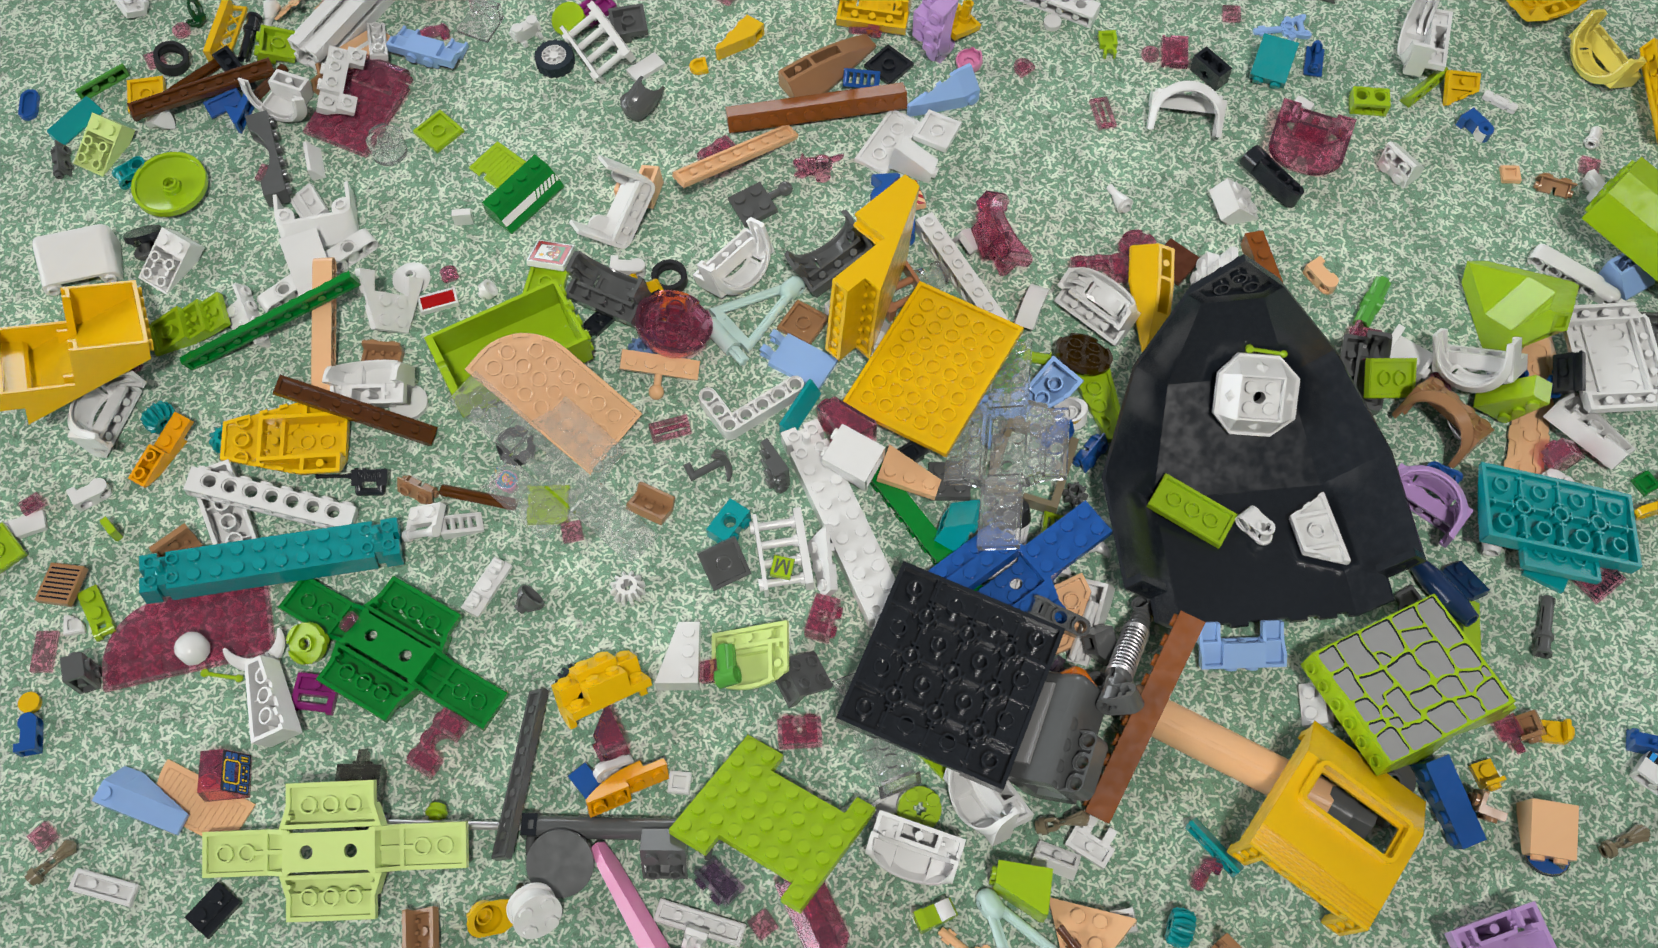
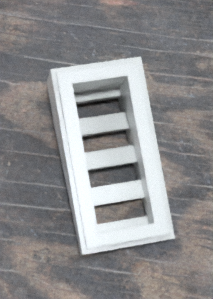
M481 512L446 515L443 518L441 536L444 540L484 532ZM476 518L477 527H473L472 519ZM466 520L468 523V528H465L464 521ZM459 522L460 529H456L455 523ZM448 524L451 526L450 530H447Z

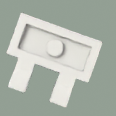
M1090 815L1088 825L1083 826V828L1075 826L1064 845L1103 870L1115 851L1110 844L1117 831L1109 828L1101 841L1090 834L1098 819Z

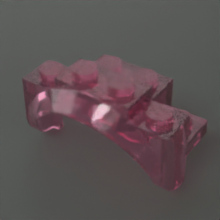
M986 190L976 201L979 213L976 215L978 221L971 227V231L982 259L994 260L999 275L1006 276L1016 266L1028 267L1032 263L1033 257L1031 252L1016 236L1006 218L1004 211L1008 210L1007 206L1010 202L1008 195Z

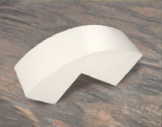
M1031 284L1026 292L1015 324L1034 330L1050 289Z

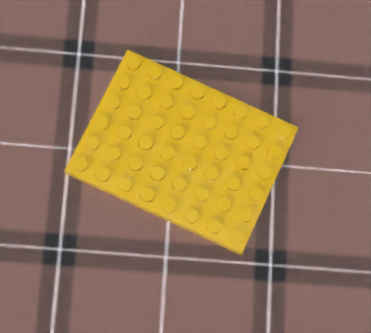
M919 281L841 402V406L947 458L1022 335L1024 327Z

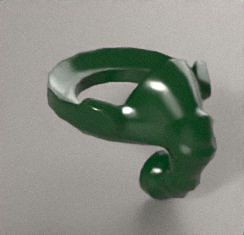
M187 0V9L192 19L185 20L190 27H202L206 20V14H204L199 0ZM191 2L194 3L197 8V15L195 14V11L191 9Z

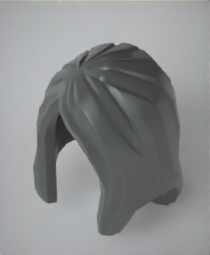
M640 76L631 89L620 97V105L624 114L634 121L644 119L658 104L665 90L664 86H661L659 90L647 89L642 84L644 77Z

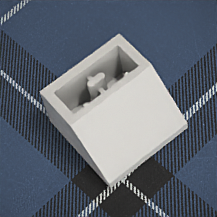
M1391 141L1387 143L1377 163L1379 169L1387 173L1393 182L1400 185L1403 189L1418 179L1424 169L1398 143Z
M1227 178L1209 190L1219 217L1224 223L1233 225L1259 219L1256 213L1258 209L1250 198L1252 194L1247 187H1243L1238 182Z

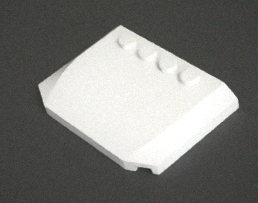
M1635 302L1574 305L1568 330L1564 331L1563 334L1568 352L1575 353L1583 350L1586 353V391L1581 390L1579 394L1583 408L1588 413L1658 410V346L1650 319L1645 313L1641 314L1636 309L1637 305Z

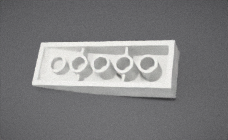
M229 459L207 466L211 471L218 473L219 471H226L231 473L232 476L238 477L235 466ZM208 481L206 487L214 486L216 481ZM229 486L226 492L235 491L237 486ZM197 498L213 545L259 538L250 510Z

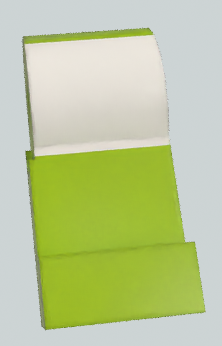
M946 898L923 909L920 908L912 914L920 934L928 932L958 916L951 898Z

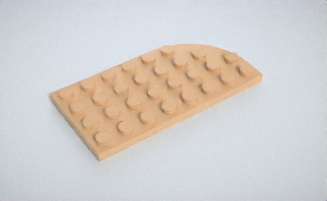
M516 333L501 337L483 348L464 369L590 475L642 415L637 408L569 350L546 336Z

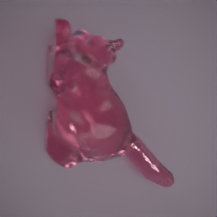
M802 153L801 157L793 160V164L798 169L794 176L803 179L813 175L816 177L817 182L825 183L831 178L832 163L840 161L844 154L831 157L820 154L807 158Z

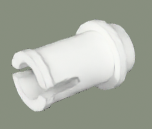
M1594 126L1591 128L1589 136L1584 140L1586 148L1595 149L1599 146V139L1603 133L1601 127Z

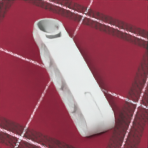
M1538 244L1527 260L1529 265L1536 266V269L1546 275L1550 274L1553 277L1578 284V293L1587 295L1589 299L1598 304H1606L1604 301L1618 303L1621 298L1620 291L1605 282L1601 275L1548 245Z

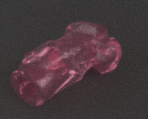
M444 23L435 26H425L420 30L422 36L429 38L441 36L443 40H446L450 37V29Z
M1207 857L1202 859V865L1192 875V882L1190 884L1192 888L1197 891H1203L1212 872L1220 875L1223 865L1218 863L1216 858Z

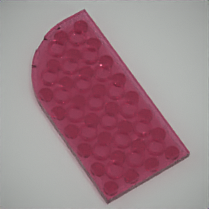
M269 586L173 600L170 596L164 598V602L145 604L139 607L117 626L116 631L112 633L106 645L102 661L103 691L107 693L230 664L223 654V648H227L231 653L244 658H254L265 654L275 642ZM186 632H198L210 642L209 655L198 665H186L174 653L175 642Z

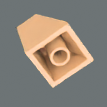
M1535 798L1516 803L1522 855L1530 856V860L1544 862L1545 859H1551L1553 864L1568 865V862L1577 861L1578 805Z

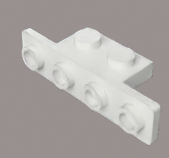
M238 283L232 285L237 300L227 308L232 330L260 316L251 289L246 285ZM268 334L253 340L256 345L266 348L271 346Z

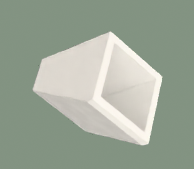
M841 424L839 429L835 428L831 435L833 440L830 445H825L820 454L822 456V464L865 492L885 458V447Z

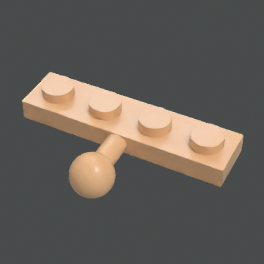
M622 349L619 369L653 374L654 383L649 388L648 393L652 399L659 400L664 395V389L661 386L662 376L697 381L700 361Z

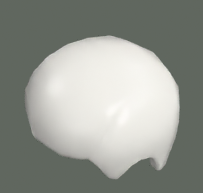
M186 632L175 642L174 653L186 665H198L209 655L210 642L198 632Z

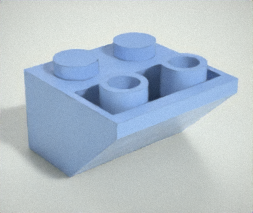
M1624 253L1609 260L1598 273L1605 279V282L1620 291L1621 298L1625 301L1655 284L1654 278Z

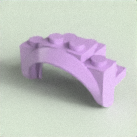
M922 0V4L914 11L912 36L918 41L923 42L922 49L926 51V56L931 61L941 63L954 49L955 41L951 38V32L959 0Z

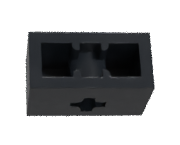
M1206 46L1194 55L1190 70L1216 91L1228 82L1232 67Z

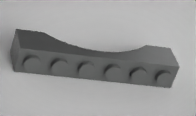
M267 110L245 116L247 127L253 140L269 151L268 169L260 182L267 204L270 208L274 207L273 195L278 196L281 204L291 202L290 194L293 191L290 183H287V180H289L287 170L283 168L286 166L284 157L280 155L283 153L280 143H277V140H280L277 130H274V127H277L274 117H270Z

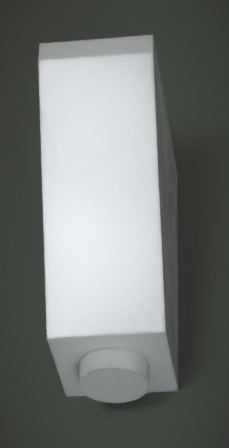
M900 134L888 168L926 183L930 182L931 177L935 179L939 170L936 167L938 159L905 135Z

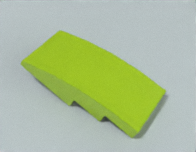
M215 292L204 301L195 299L184 308L175 306L149 324L155 355L158 357L197 344L230 326L231 323L223 295L219 292Z

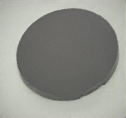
M554 829L542 834L532 844L526 858V871L530 882L548 885L556 898H566L580 892L589 882L595 866L593 850L588 841L569 829Z

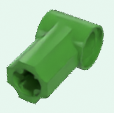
M732 643L719 644L716 648L717 670L714 671V681L717 687L722 689L740 684L742 675L736 663L735 645Z

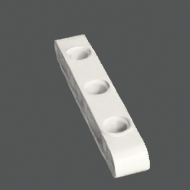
M361 229L325 251L327 257L335 258L338 275L375 251L379 243L367 229ZM291 274L258 296L257 303L265 313L299 296Z

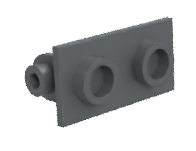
M55 140V146L50 150L52 163H54L53 176L56 179H62L64 175L73 177L70 158L71 151L69 147Z

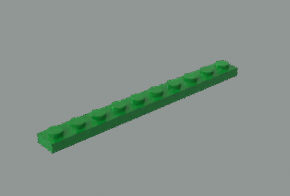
M350 271L341 273L339 276L289 300L287 303L273 308L271 311L256 317L244 325L238 326V328L205 343L193 351H189L187 354L179 357L180 362L190 370L198 369L361 286L360 280Z

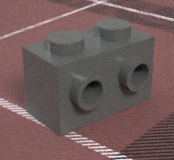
M72 652L68 656L60 658L63 683L79 694L101 689L100 677H103V670L91 658L82 652Z

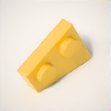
M1447 70L1445 72L1443 106L1451 105L1458 100L1479 92L1481 73Z

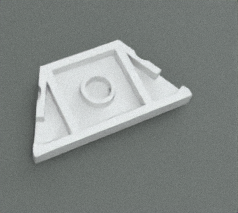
M1324 492L1318 494L1317 498L1313 501L1306 503L1301 510H1297L1290 515L1289 521L1302 555L1348 565L1351 562Z

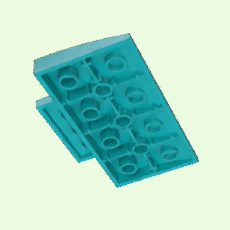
M1485 462L1479 464V540L1483 543L1518 550L1520 569L1597 585L1602 582L1600 567L1630 574L1642 568L1631 494Z

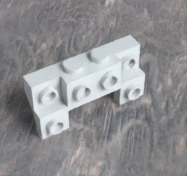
M329 45L326 64L322 63L320 74H323V78H319L317 89L320 90L316 108L317 113L354 116L358 97L343 94L348 67L363 70L367 51L350 46L346 50Z

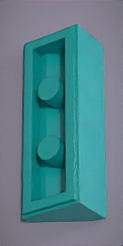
M85 96L47 130V133L53 140L67 145L87 127L92 113L101 115L104 111L89 97Z
M809 379L779 423L780 433L794 427L798 431L817 402L821 392L813 380Z
M1197 817L1193 818L1185 826V829L1231 877H1235L1244 869V866L1226 852L1227 849Z

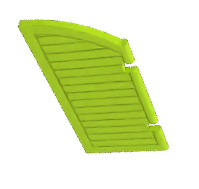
M497 141L470 165L469 169L478 176L485 173L484 180L497 189L526 161Z

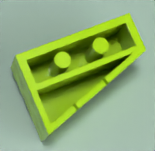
M1538 375L1518 378L1514 382L1500 385L1494 390L1476 393L1473 407L1497 419L1499 422L1508 423L1549 405L1553 383Z

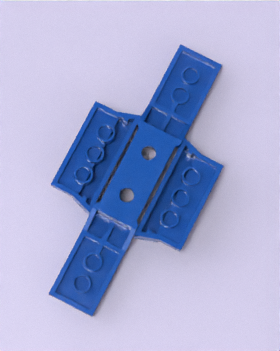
M1085 500L1026 545H1022L1008 535H1004L993 522L928 571L974 590L1018 557L1016 563L996 576L977 592L1025 612L1031 610L1035 601V595L1043 596L1053 603L1066 608L1059 600L1053 581L1063 570L1112 535L1113 531ZM1014 579L1021 580L1022 587L1020 589L1011 588V581ZM1060 613L1055 614L1056 622L1062 624L1063 616Z

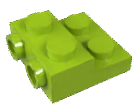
M261 24L260 31H256L255 41L259 42V45H255L254 56H258L257 61L269 57L271 64L275 65L276 60L295 63L294 53L296 51L291 49L287 40L295 31Z

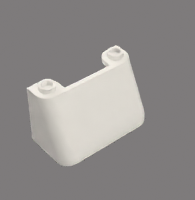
M97 224L34 238L32 241L42 288L47 296L59 295L61 293L60 287H64L63 284L98 276L106 283L124 280L121 242L107 225Z

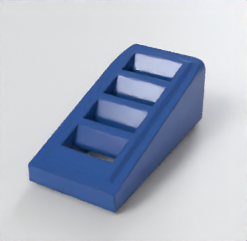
M844 68L843 87L864 88L880 85L881 71ZM850 73H853L852 83H849ZM857 73L860 74L859 84H856ZM864 74H868L867 85L863 84ZM871 75H875L874 85H870Z

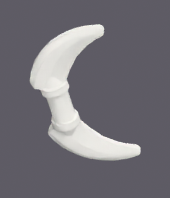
M277 628V637L273 646L261 656L280 659L285 649V636L281 628ZM223 648L226 660L239 670L245 671L244 663L253 659V657L244 658L237 656L227 648Z

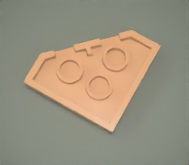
M1080 573L1054 585L1060 602L1066 609L1083 617L1092 592L1083 573ZM1079 622L1075 623L1074 627L1076 631H1078L1080 625ZM1064 633L1056 655L1071 649L1075 638Z

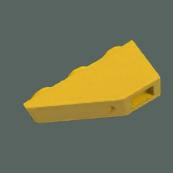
M746 14L743 19L738 21L736 27L727 33L725 39L717 44L715 48L716 59L721 60L755 46L765 34L764 23Z

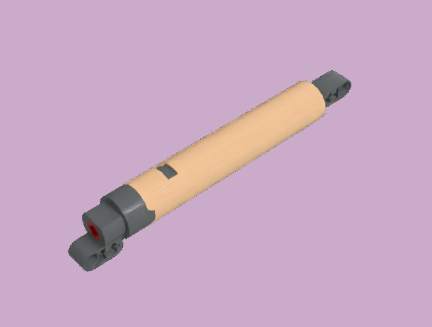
M1099 671L1091 672L1089 676L1097 687L1102 690L1106 680L1105 674ZM1138 684L1136 687L1141 694L1144 686ZM1168 700L1151 736L1265 795L1269 794L1289 762V759L1171 700ZM1120 715V721L1123 722L1125 715ZM1321 775L1308 795V799L1362 839H1365L1375 824L1383 828H1389L1392 825L1336 783Z

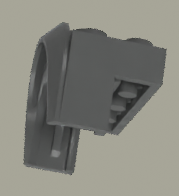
M847 210L841 211L845 217L844 226L825 245L806 254L797 255L788 250L784 254L794 272L804 280L810 292L816 298L832 287L833 278L874 246L870 239L853 226L856 220Z
M574 251L565 269L572 277L566 289L567 299L635 328L652 294L648 290L646 281L639 275L638 279L588 257L581 251ZM598 275H600V278H599V280H598L596 286L593 287V285H594V283H595V281H596Z
M1368 330L1365 336L1344 334L1340 358L1372 416L1377 415L1382 411L1384 398H1364L1366 361L1362 359L1390 358L1392 334Z

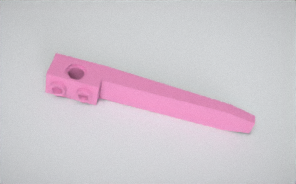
M605 842L595 843L591 848L597 867L638 948H670L619 860Z

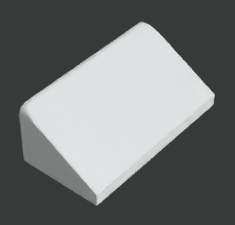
M307 141L303 142L307 171L311 179L314 181L326 178L321 149Z
M1039 840L1031 865L1052 868L1054 874L1073 881L1078 870L1081 855Z

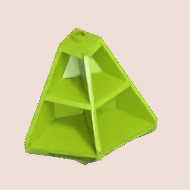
M1467 261L1461 282L1482 348L1506 351L1507 344L1512 343L1513 337H1522V347L1567 331L1579 289L1578 284L1569 280L1490 261Z

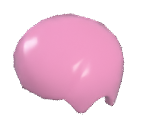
M971 47L960 51L956 57L957 68L970 63L974 73L977 72L983 64L981 50L978 51Z

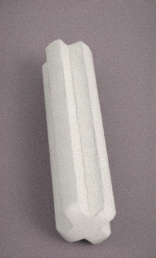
M1089 600L1083 617L1089 620L1092 627L1099 604ZM1082 624L1079 625L1078 633L1083 631ZM1075 638L1068 657L1072 661L1079 662L1083 653L1081 638Z

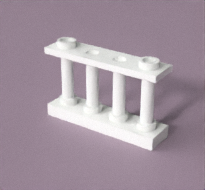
M591 1L587 4L591 11L585 19L570 31L564 26H561L560 29L564 33L562 35L564 40L568 44H572L590 69L591 73L589 75L595 82L599 81L601 84H605L606 82L601 75L621 59L624 60L626 58L632 62L636 57L601 9ZM598 20L600 22L598 28L578 44L573 37L591 22ZM608 33V40L587 57L583 49L601 34ZM617 46V53L596 70L592 62L610 47Z
M801 507L793 508V516H790L788 519L758 523L757 515L752 514L753 522H749L751 535L755 534L762 575V578L758 579L760 591H764L765 597H769L768 588L796 583L805 584L806 591L813 590L814 580ZM790 526L796 529V534L793 537L760 541L759 531ZM791 545L799 546L800 553L787 558L795 559L794 564H798V566L802 565L803 572H799V575L791 576L790 581L779 578L767 579L765 569L772 567L773 559L764 560L762 550Z

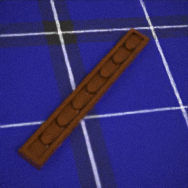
M268 57L127 103L133 120L137 121L240 87L238 78L252 83L272 76L275 71Z
M281 374L273 390V395L427 446L432 445L438 428Z

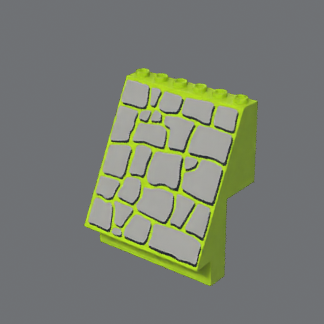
M1435 594L1313 652L1300 664L1376 776L1427 759L1454 736L1502 720L1517 708L1514 705V702H1516Z

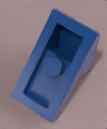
M243 94L238 102L237 108L224 105L238 133L241 134L247 124L245 116L252 114L255 108L245 94Z
M885 173L871 175V185L875 187L870 194L871 200L900 178V174Z

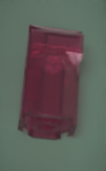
M784 878V884L781 886L779 882L775 884V889L780 899L792 884ZM825 882L801 914L783 904L802 948H848L850 934Z

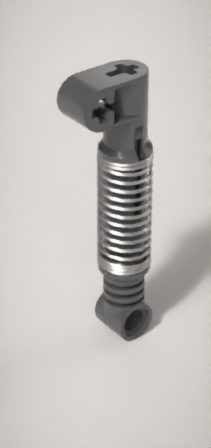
M1141 595L1135 597L1131 602L1133 611L1130 619L1123 625L1105 671L1106 680L1096 703V708L1105 715L1135 714L1144 707L1145 702L1136 685L1131 682L1150 635L1149 627L1151 622L1154 621V615L1150 599Z

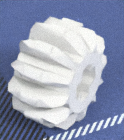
M632 570L628 575L622 571V577L615 575L616 582H611L610 584L612 588L610 593L611 596H615V602L621 601L624 607L627 601L630 602L631 606H634L633 600L641 602L640 595H645L646 593L645 589H643L646 585L644 581H641V576L639 574L634 576Z

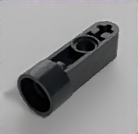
M1260 145L1252 147L1240 160V165L1253 175L1284 206L1288 208L1295 207L1304 193L1303 187L1273 160Z

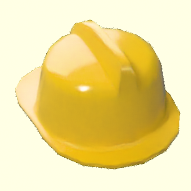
M509 899L480 900L476 902L469 912L466 913L467 930L471 936L482 938L502 934L511 928L513 924L506 914V906Z

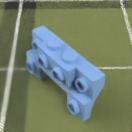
M405 25L396 35L390 36L386 43L389 52L404 55L406 60L411 63H418L439 69L440 65L453 69L458 59L462 60L469 48L468 42L464 44L455 42L453 38L445 46L443 41L422 36L420 29L416 31L410 30Z
M1260 620V637L1221 638L1220 623L1206 622L1197 639V644L1199 645L1198 666L1202 670L1224 669L1226 671H1237V668H1245L1246 670L1256 671L1258 668L1287 667L1284 621Z

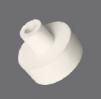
M485 279L478 285V296L482 299L485 297L490 300L498 294V289L491 280Z

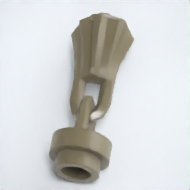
M1083 810L1061 820L1056 817H1039L1035 821V828L1037 834L1048 835L1049 832L1057 831L1060 829V826L1064 825L1087 826L1090 817ZM1048 822H1053V826L1055 827L1049 828Z
M1643 824L1634 825L1626 834L1619 836L1615 840L1616 842L1613 843L1608 839L1601 842L1598 850L1604 858L1612 859L1618 856V848H1627L1637 843L1648 842L1650 829ZM1625 838H1627L1628 841H1629V842L1626 843V844H1624V840H1623V839H1625Z
M66 839L44 863L40 864L37 868L31 867L27 871V875L24 876L25 879L32 886L42 883L44 881L43 876L53 867L77 852L76 842ZM54 858L55 862L51 865L49 862ZM43 868L45 871L40 874L38 871Z

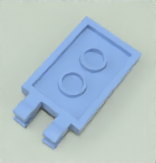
M773 329L770 337H772L770 341L779 345V347L774 352L768 345L763 344L759 349L761 351L760 356L768 359V366L789 377H801L804 385L809 379L813 380L820 390L837 365L838 360L789 333L784 337L779 331Z

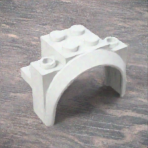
M1415 0L1410 7L1400 32L1397 47L1398 55L1402 65H1404L1403 74L1421 77L1424 69L1444 71L1447 62L1453 12L1437 9L1440 0Z

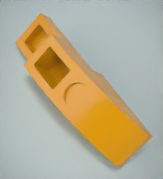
M174 411L155 444L147 446L128 479L144 488L153 483L187 443V440L184 438L194 421Z
M664 758L645 766L640 761H637L607 778L586 799L589 817L592 818L631 802V794L669 779L667 763Z

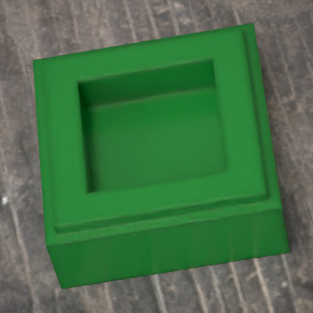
M1649 470L1630 481L1643 497L1658 489V481Z

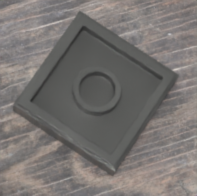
M735 536L697 552L713 591L752 574Z

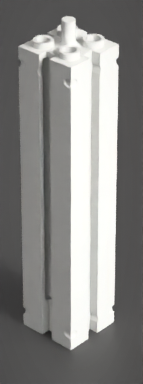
M324 0L295 30V33L287 39L291 49L296 51L294 55L297 62L307 67L310 66L317 72L315 64L318 62L326 64L329 45L340 47L367 30V23L376 22L395 0Z

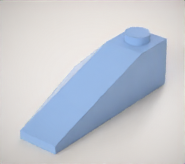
M968 63L949 74L951 77L943 83L941 81L935 84L936 87L932 91H925L907 104V115L913 117L924 115L929 109L941 112L974 105L979 100L980 88L972 65Z
M1052 356L1006 409L1002 417L1007 421L1011 418L1027 423L1069 398L1084 380L1055 356Z

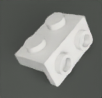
M113 0L126 18L147 15V8H149L148 0Z
M1299 684L1302 726L1309 728L1315 720L1322 726L1334 728L1336 716L1314 684Z

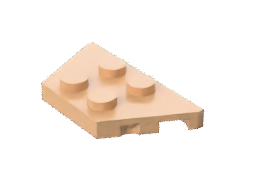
M1050 897V907L1055 928L1063 924L1071 936L1079 941L1082 945L1081 948H1116L1123 941L1124 936L1132 926H1135L1137 923L1135 918ZM1056 931L1060 948H1066V943Z

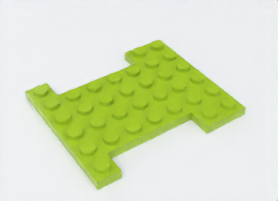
M747 735L669 828V834L705 856L718 840H721L792 883L781 897V903L801 914L873 817L876 807L856 797L844 813L775 773L776 768L784 760L783 754Z

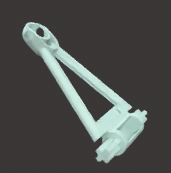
M792 276L781 285L709 308L708 310L713 317H710L702 307H697L693 315L703 325V331L727 356L731 355L740 366H744L749 361V358L739 347L741 346L749 354L790 300L795 299L804 292L805 282L800 276ZM778 295L781 297L749 338L725 314Z
M983 888L976 895L977 908L988 920L997 948H1009L1000 923L1002 918L1039 948H1058L1006 907L994 890Z

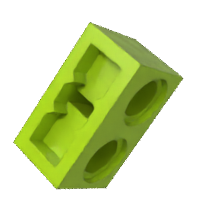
M1353 86L1349 95V114L1386 117L1391 107L1390 89Z

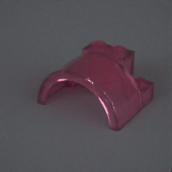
M1284 98L1268 146L1274 160L1283 167L1304 175H1326L1339 169L1343 163L1357 119L1338 114L1337 118L1301 108L1302 103ZM1287 123H1294L1292 130L1288 127ZM1331 134L1337 137L1336 140L1328 142Z

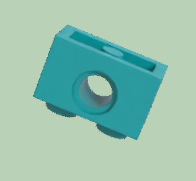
M730 498L706 528L707 537L717 543L732 536H735L738 541L739 533L742 529L746 530L749 527V522H751L750 510ZM728 523L735 524L733 527L726 526V524Z

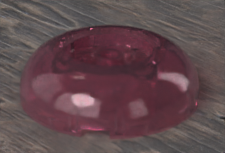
M661 290L640 301L635 313V328L641 341L653 352L665 357L683 358L699 352L707 344L713 330L712 317L708 309L705 310L699 304L700 301L695 297L680 291Z

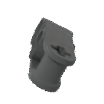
M1034 596V604L1027 613L1065 628L1064 633L1073 638H1081L1090 632L1091 624L1088 619L1053 603L1043 596ZM1056 613H1060L1063 616L1062 624L1056 622ZM1076 622L1082 624V633H1078L1075 630Z

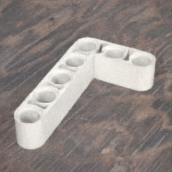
M799 376L789 377L734 412L729 410L713 388L706 387L699 392L700 406L721 435L727 440H733L791 405L804 387V381ZM760 407H767L764 410L759 409ZM720 412L723 413L722 415H719V416L715 415L716 413H720ZM750 417V419L744 420L743 418ZM728 427H734L732 430L726 429Z

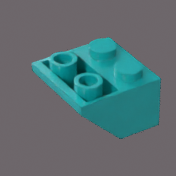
M978 499L951 503L941 516L934 541L952 551L965 544L969 539V534H974L980 523L977 521L983 513L981 510L983 501Z

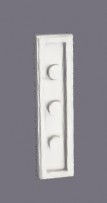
M661 898L653 919L656 923L685 931L688 923L710 930L709 939L738 948L741 946L747 926L737 921Z

